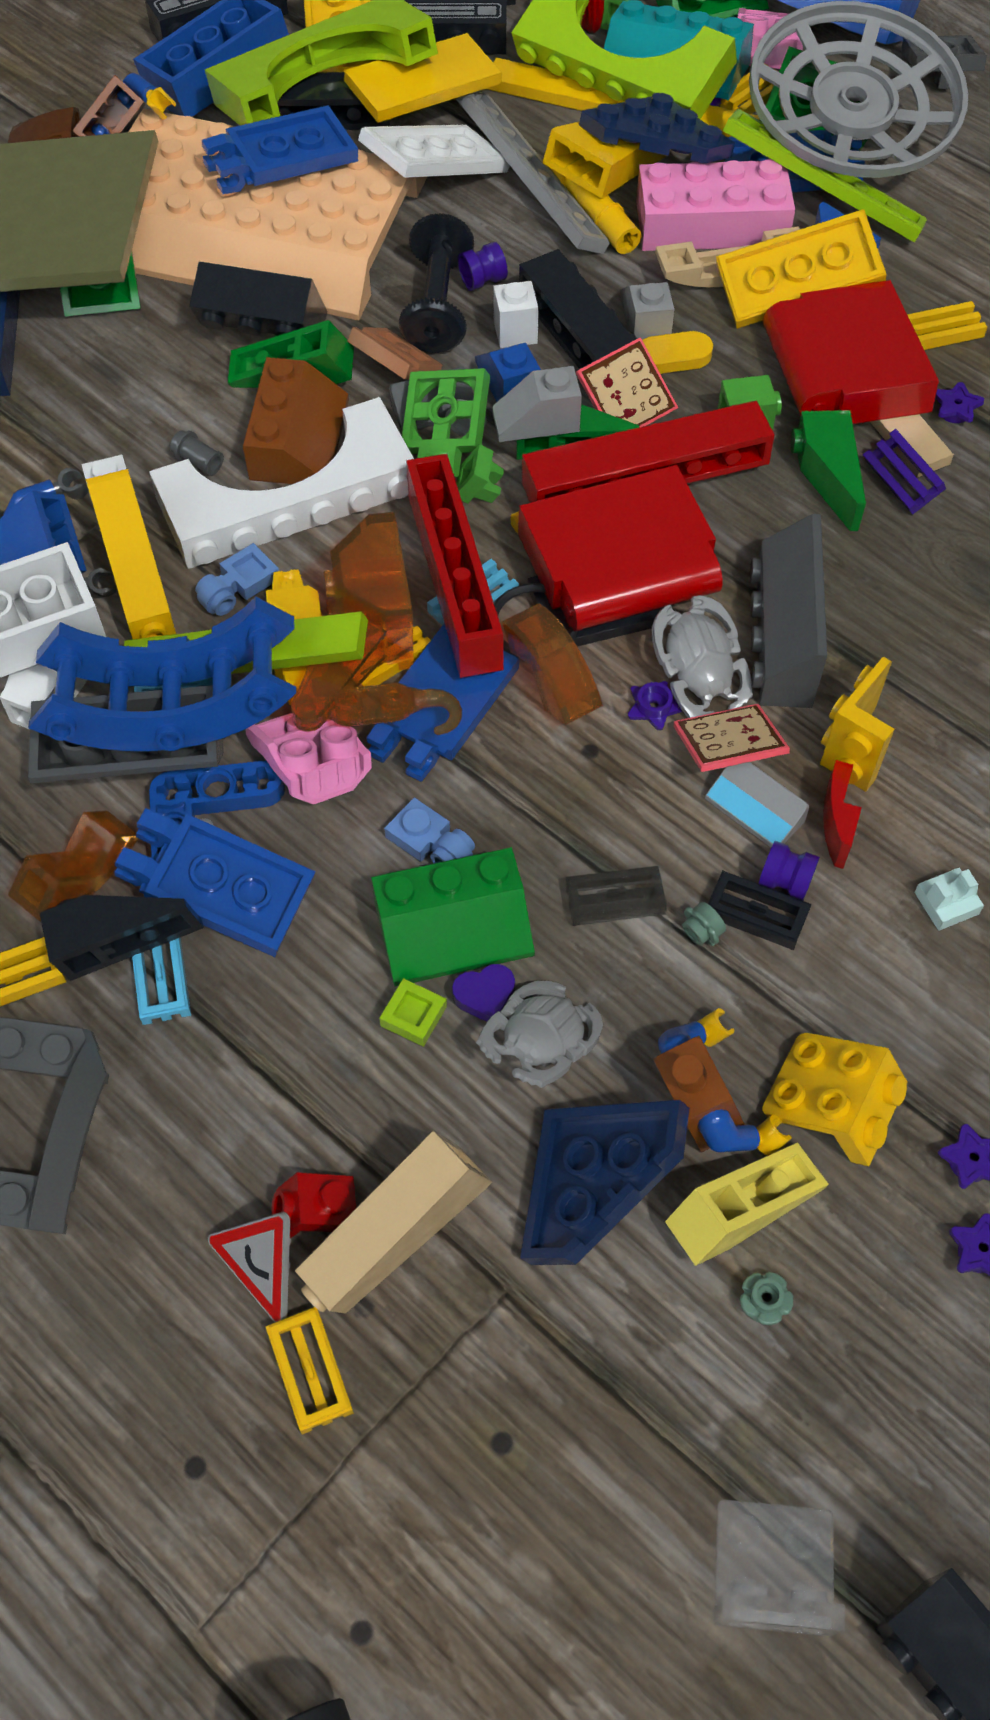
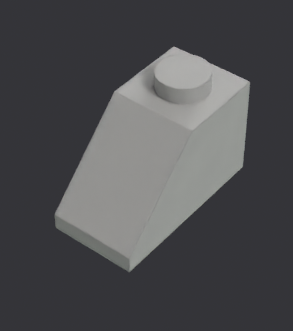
M668 282L631 285L620 290L628 331L632 332L637 339L641 337L643 340L651 336L672 334L674 305Z
M574 366L532 371L492 406L499 442L580 432L582 395Z

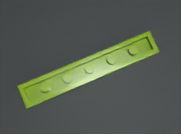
M737 109L731 115L723 129L725 133L857 210L864 209L866 215L914 243L927 221L926 217L857 177L837 174L819 168L797 157L782 146L769 133L761 121L741 109Z
M360 611L295 619L294 630L272 648V669L363 659L368 624L367 617ZM212 630L124 640V646L148 647V641L164 640L187 636L191 641L211 634ZM253 661L234 669L231 674L251 672L253 670Z

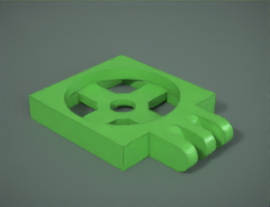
M485 368L410 372L402 438L411 454H418L417 458L447 454L454 477L459 476L462 453L473 452L479 444L482 445L490 374ZM457 382L464 383L474 390L473 400H456L455 390ZM439 386L438 395L430 402H422L423 398L432 389ZM442 405H451V412L447 417L441 418L438 416V410ZM471 418L470 429L462 438L449 439L451 424L456 419ZM416 420H431L434 423L432 439L423 440L420 437Z

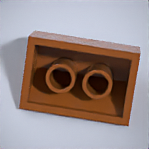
M266 357L243 443L249 480L295 484L320 471L337 454L344 423L342 409L347 408L349 395L307 361Z

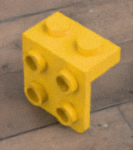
M882 657L874 668L867 665L858 676L853 687L855 691L850 697L843 694L837 700L829 714V718L834 720V722L829 726L821 740V744L826 747L820 764L830 771L833 769L835 760L853 764L849 784H853L865 792L876 780L895 730L872 716L892 661L886 657Z
M802 1033L796 1038L763 1104L762 1110L767 1118L775 1114L784 1124L834 1135L850 1162L869 1167L877 1149H880L885 1143L888 1131L887 1126L896 1107L901 1105L905 1099L908 1082L889 1048L812 1033Z

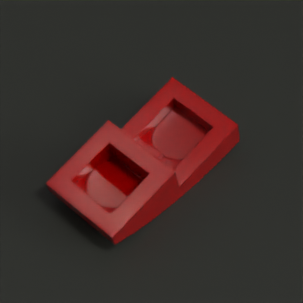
M835 760L824 799L823 826L834 867L843 869L852 847L862 807L844 802L853 764Z

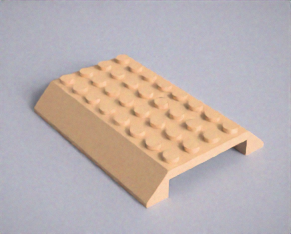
M142 109L129 132L155 130L159 142L132 247L136 274L194 286L197 267L200 261L311 278L328 311L327 314L360 320L371 297L369 275L371 266L405 196L418 198L427 177L404 178L376 154L358 149V162L258 186L253 184L247 185L246 183L241 192L222 194L217 186V179L221 178L217 171L209 172L203 163V156L207 154L202 147V140L222 133L226 134V128L235 126L165 112L163 113L167 118L163 120L152 109Z

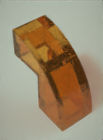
M538 603L502 621L510 651L532 667L544 711L567 725L603 706L594 678L580 650L564 626L546 607Z
M107 810L83 812L65 851L26 855L8 896L41 922L40 912L57 906L63 900L77 898L82 895H93L115 873L117 869L115 862L123 847L131 850L138 840L136 832Z

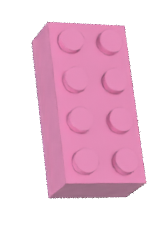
M772 159L764 161L731 160L709 163L694 161L691 163L639 164L636 203L642 251H655L656 246L691 241L695 249H723L753 245L761 242L763 231L790 228L793 225L795 205L788 169Z

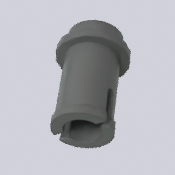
M181 430L171 440L170 450L174 453L175 459L179 461L189 459L191 464L211 476L220 470L224 460L223 453L217 452L198 440L196 433Z

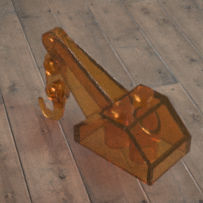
M395 512L368 514L330 551L332 570L323 571L326 597L334 596V599L326 600L327 615L362 611L368 619L363 659L309 665L300 687L291 702L293 723L299 730L310 732L319 729L327 719L348 727L400 721L423 708L440 706L449 712V718L444 724L436 726L434 733L436 735L449 733L458 726L462 719L461 705L452 694L440 689L421 690L399 683L358 687L378 665L398 663L399 670L409 669L414 663L413 611Z

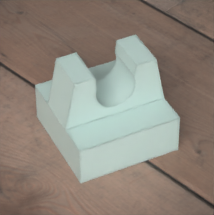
M956 868L921 882L914 892L938 931L979 915L984 907L977 895L979 884L969 869L961 871L960 868Z

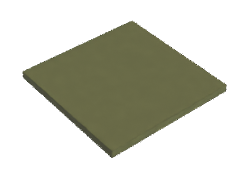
M155 130L0 144V292L124 282L159 142Z

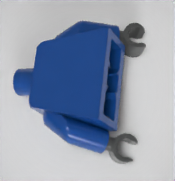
M65 468L58 475L57 482L52 483L49 479L19 489L13 493L3 516L0 518V565L68 542L81 574L87 571L64 494H62L66 493L68 497L76 500L82 499L87 495L89 490L85 484L69 487L72 481L83 477L78 470ZM104 568L94 569L88 577L84 578L88 590H92L99 595L111 596L116 592V589L113 587L99 589V579L102 576L113 575L112 572Z

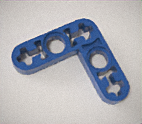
M267 761L167 771L155 777L150 784V810L171 818L175 822L177 820L182 822L186 813L195 817V815L272 806L280 801L284 795L285 787L284 782L277 776ZM268 779L266 789H258L259 780ZM243 780V793L239 792L237 781ZM217 781L230 785L229 790L223 796L211 797L205 793L207 787ZM191 786H196L199 797L192 798ZM177 789L178 792L175 794V799L167 800L166 797L169 795V790ZM151 845V858L156 860L161 848Z

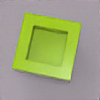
M403 978L379 1018L380 1026L424 1047L447 1008V999Z

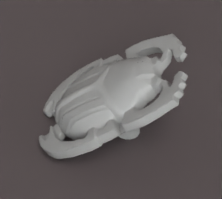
M698 595L691 598L692 605L689 607L688 612L680 614L678 611H674L670 604L662 608L656 615L652 625V643L659 664L663 666L667 677L671 678L678 674L680 681L670 683L671 691L687 718L715 713L714 711H703L710 706V702L715 696H721L727 700L735 699L732 704L728 705V710L747 704L748 700L753 697L751 675L744 658H739L733 662L731 655H738L741 652L737 640L739 636L731 616L722 604L710 597ZM704 613L713 614L723 623L728 632L726 633L718 622L710 619ZM667 625H670V633H668L666 640L667 654H665L662 643L663 631ZM736 671L739 675L740 686L732 694L730 686L732 685L733 672ZM688 688L698 698H701L702 705H695L690 702L685 695L684 689Z
M534 981L523 985L510 996L502 1011L495 1013L487 1021L476 1044L480 1046V1050L493 1063L500 1064L501 1055L516 1056L521 1062L522 1069H513V1077L542 1088L561 1078L568 1072L572 1062H576L582 1056H586L592 1051L599 1040L603 1022L600 1013L591 1003H587L584 1007L582 1005L573 1006L571 1000L565 998L566 986L552 981ZM583 1021L587 1023L589 1028L587 1041L583 1040ZM498 1029L504 1031V1045H499L494 1039V1033ZM549 1063L554 1065L550 1069L539 1070L532 1067L533 1065L538 1066L540 1064L546 1067Z

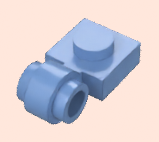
M252 543L219 563L220 576L209 574L200 579L195 588L197 600L209 613L223 616L234 608L236 604L235 592L238 591L245 600H248L272 585L273 573L278 572L279 568Z
M415 797L384 828L385 836L388 840L420 862L431 851L433 853L430 855L433 864L472 856V851L475 849V843L469 835L460 829H454L450 832V822Z

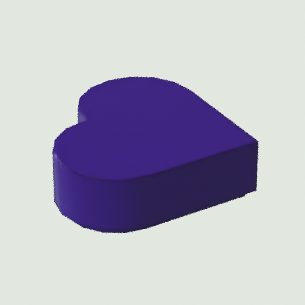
M500 964L489 965L480 973L474 971L464 972L454 980L452 986L453 1001L461 1010L487 1022L495 1013L502 1011L508 999L514 993V974L509 968Z

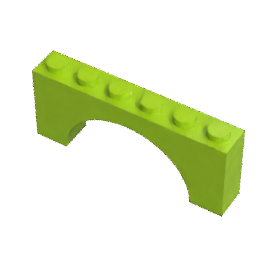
M372 0L204 70L214 105L238 125H244L279 117L280 112L277 103L281 96L299 81L322 70L365 60H387L410 66L438 54L432 17L404 0Z
M532 0L511 32L517 55L528 64L535 63L547 68L554 75L569 77L585 88L592 87L606 93L616 101H625L628 98L642 99L652 97L654 93H665L673 97V102L682 108L697 113V118L699 119L702 118L737 63L735 38L707 26H703L699 33L685 45L663 55L633 58L611 53L595 44L581 28L582 17L589 0Z

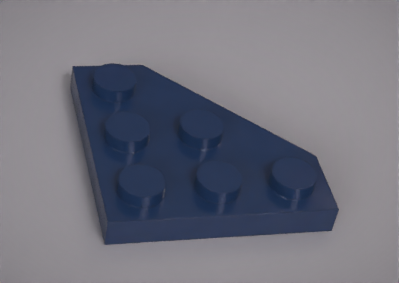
M654 93L652 97L642 99L628 98L622 103H604L598 105L597 108L582 110L579 126L602 142L617 145L618 139L630 143H640L639 150L669 156L670 149L682 154L692 153L690 160L700 163L731 158L735 142L724 136L721 129L706 124L697 118V113L682 108L673 102V97L665 93Z
M681 1100L545 1109L520 1259L530 1265H576L684 1158L690 1108Z

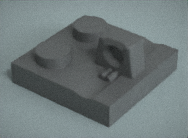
M971 35L938 36L950 48L963 71L985 70L987 55ZM903 38L901 51L912 67L928 57L923 50ZM939 68L933 70L935 71L934 84L937 85V88L949 89L945 77Z

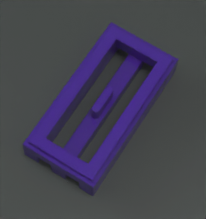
M895 428L889 433L890 438L887 441L881 439L876 443L877 448L873 452L868 450L862 455L869 466L913 515L943 492L946 486ZM898 447L933 487L927 490L894 453L893 449ZM885 456L920 497L914 501L879 461Z

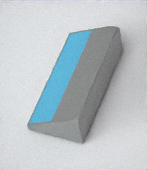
M751 762L726 767L705 795V800L769 847H772L774 841L785 844L805 823L809 810L807 802Z

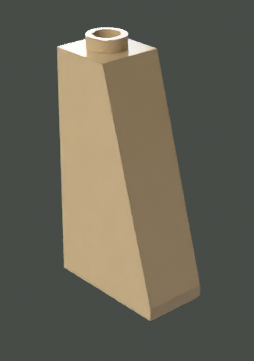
M432 1131L295 1270L306 1283L301 1288L302 1293L321 1312L328 1309L332 1312L346 1314L478 1197L492 1181L458 1145Z

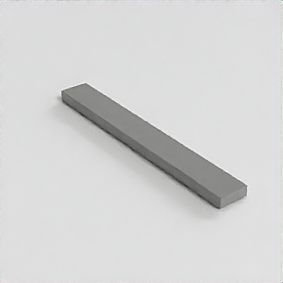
M485 89L456 98L575 247L604 254L610 244L608 238L565 186L561 184L551 169L543 164L541 157Z

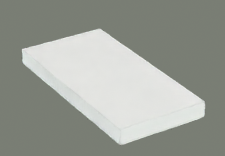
M467 125L361 128L358 141L404 178L507 173L510 166L495 146Z

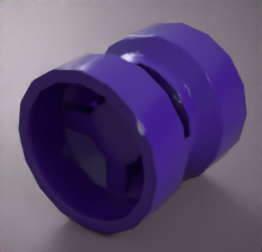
M497 242L483 245L480 251L468 250L458 255L459 272L463 283L469 291L482 288L487 281L497 283L507 278L506 259Z
M774 841L758 884L771 889L775 887L784 888L790 896L803 901L820 857L808 852L801 855L794 853L790 850L789 845Z

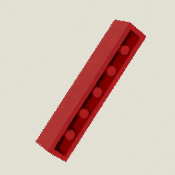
M757 400L523 454L522 485L531 503L673 465H678L688 484L768 465L770 463L775 434Z
M441 454L406 460L409 501L460 678L504 670L503 631L448 455Z

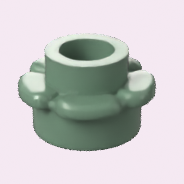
M700 902L693 909L691 907L685 908L684 915L687 919L682 926L689 938L699 946L705 942L711 946L719 942L718 937L726 931V925L720 915L705 902Z
M767 1272L765 1275L753 1273L743 1282L742 1289L744 1293L740 1296V1304L745 1314L754 1321L763 1325H774L781 1321L783 1315H788L791 1312L793 1294L787 1290V1282L779 1274L774 1272ZM762 1294H770L772 1300L770 1302L763 1301Z

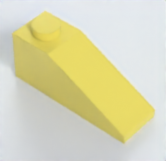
M795 1143L695 1188L669 1216L665 1223L694 1265L697 1266L733 1248L818 1194L829 1184L801 1146Z

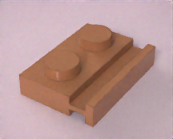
M352 327L347 341L403 379L409 380L410 372L438 371L443 366L387 328L363 327V330H360L357 327Z

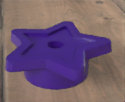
M958 382L951 390L937 389L935 397L940 403L938 416L950 423L956 424L965 421L968 423L973 422V410L984 404V398L969 393L963 382Z
M666 681L660 683L651 682L642 687L632 686L630 688L635 701L634 706L628 712L630 720H648L657 730H663L667 716L682 712L676 700L673 699V694L668 688ZM655 702L658 706L652 707L650 704Z
M968 1124L960 1126L957 1143L943 1147L938 1151V1155L950 1163L952 1171L958 1177L959 1187L962 1189H966L972 1183L983 1179L990 1181V1139H982ZM975 1153L978 1156V1161H972L969 1155Z
M985 1213L973 1227L954 1226L949 1229V1234L958 1245L959 1260L957 1271L960 1273L973 1271L976 1273H986L990 1276V1214ZM980 1243L987 1245V1252H982L979 1249Z

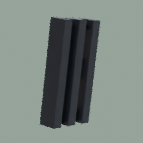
M723 870L708 902L726 925L794 950L812 905ZM727 889L756 901L748 902L724 891ZM761 903L796 915V919L768 909V906Z

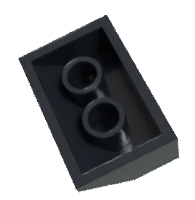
M200 261L189 307L203 326L215 330H221L223 326L237 328L242 333L253 336L260 335L261 332L278 336L325 321L328 312L311 278Z
M950 1568L925 1580L875 1629L885 1640L880 1646L891 1663L904 1675L912 1672L928 1693L923 1697L924 1701L939 1720H990V1611L954 1569Z

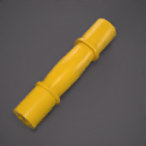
M551 169L561 184L575 198L618 253L627 254L638 246L641 240V231L625 214L623 207L619 203L613 202L609 195L601 199Z

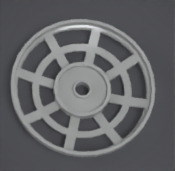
M832 1L800 8L784 16L769 28L759 41L751 63L749 76L751 100L765 128L782 146L797 157L819 168L837 174L882 178L902 175L920 169L936 160L951 146L959 134L967 112L968 89L966 77L959 61L950 48L933 31L917 20L899 11L876 4L859 1ZM828 22H857L865 24L861 42L833 41L818 44L810 26ZM879 28L891 31L909 40L923 50L928 57L911 68L895 54L875 46ZM796 32L805 51L801 52L789 63L783 74L765 65L764 62L773 48L787 36ZM854 54L857 55L856 62H840L831 65L826 56ZM871 59L887 65L899 75L890 79L881 70L870 65ZM810 62L813 63L819 73L813 87L793 80L797 73ZM936 68H939L950 89L953 104L952 111H930L928 93L921 78ZM760 77L779 88L780 106L786 120L775 121L764 105L759 91ZM910 87L916 99L917 111L898 109V92ZM790 93L809 100L812 114L797 118L791 105ZM851 101H860L861 103H853ZM892 122L915 124L910 133L898 143L885 132ZM926 125H949L947 134L936 148L919 157L906 150L919 139ZM822 126L827 131L837 135L836 146L818 139L808 130ZM788 133H797L815 148L833 155V158L804 146ZM871 138L882 148L881 150L874 151L850 150L852 139L864 140ZM893 157L900 163L862 165L850 163L848 159L871 161Z

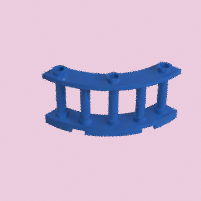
M255 596L239 612L213 626L211 634L191 641L187 636L148 641V647L119 645V639L88 633L60 622L39 647L36 656V663L57 671L55 694L52 693L31 718L28 728L58 741L119 751H175L180 748L219 740L245 730L281 708L296 694V686L272 675V648L294 630V616ZM253 661V670L231 687V672ZM76 677L110 684L108 709L75 702ZM213 677L212 697L181 707V684ZM128 686H163L162 710L127 711Z

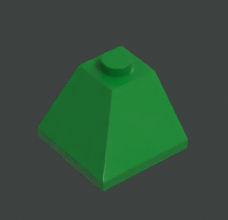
M132 251L124 282L60 287L64 316L70 317L141 309Z

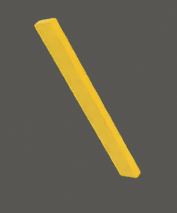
M497 57L493 63L502 72V81L499 85L487 88V90L580 111L597 108L598 105L604 103L617 104L625 102L623 100H613L606 93L592 87L585 88L576 80L564 75H554L546 68ZM709 105L700 120L708 125L718 127L722 130L724 136L732 137L725 133L723 129L735 110ZM749 114L754 118L760 120L758 115Z

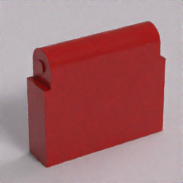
M891 280L800 293L799 299L777 302L766 311L763 317V324L800 416L802 411L850 410L852 423L857 424L932 412L939 379Z
M678 465L519 505L518 535L540 583L545 586V594L552 609L561 607L569 627L571 626L574 632L659 609L669 604L673 605L688 601L693 596H706L717 593L722 589V571L714 553L716 538Z

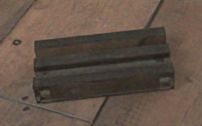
M659 866L566 877L565 886L569 897L568 903L572 913L573 926L666 914L667 903ZM644 883L652 884V887L626 890L625 888L609 889L607 890V892L587 895H579L578 893L579 891L611 887H620Z

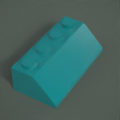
M639 0L622 1L611 17L603 49L625 57L647 58L663 55L680 48L693 39L703 26L735 38L737 63L715 96V98L729 100L751 62L754 24L743 22L736 17H713L702 11L690 13L676 10L672 6L656 7L645 5Z

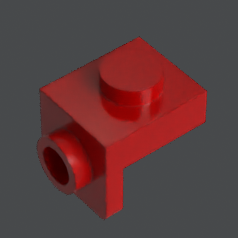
M297 1172L276 1189L271 1206L272 1215L280 1212H286L289 1215L290 1238L300 1231L333 1232L356 1209L354 1176Z

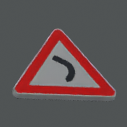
M280 1212L210 1234L208 1237L209 1245L275 1323L286 1319L288 1309V1276L291 1266L289 1263V1245L291 1243L289 1215L286 1212Z

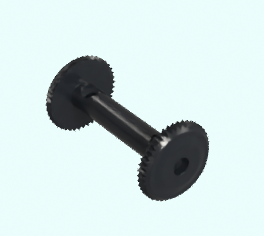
M434 213L419 219L413 225L409 234V244L413 255H416V258H419L422 264L426 263L428 267L424 300L420 298V301L416 299V302L412 301V304L408 303V306H405V309L402 310L399 316V331L408 343L419 350L429 353H441L455 348L466 335L467 324L465 316H462L463 313L460 312V309H457V306H453L449 301L447 302L450 268H457L459 253L468 250L474 251V236L468 225L461 219L449 214Z

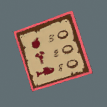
M641 337L576 371L579 381L596 410L637 424L639 427L647 426L678 409Z
M759 704L674 721L675 730L701 772L790 753L789 746Z

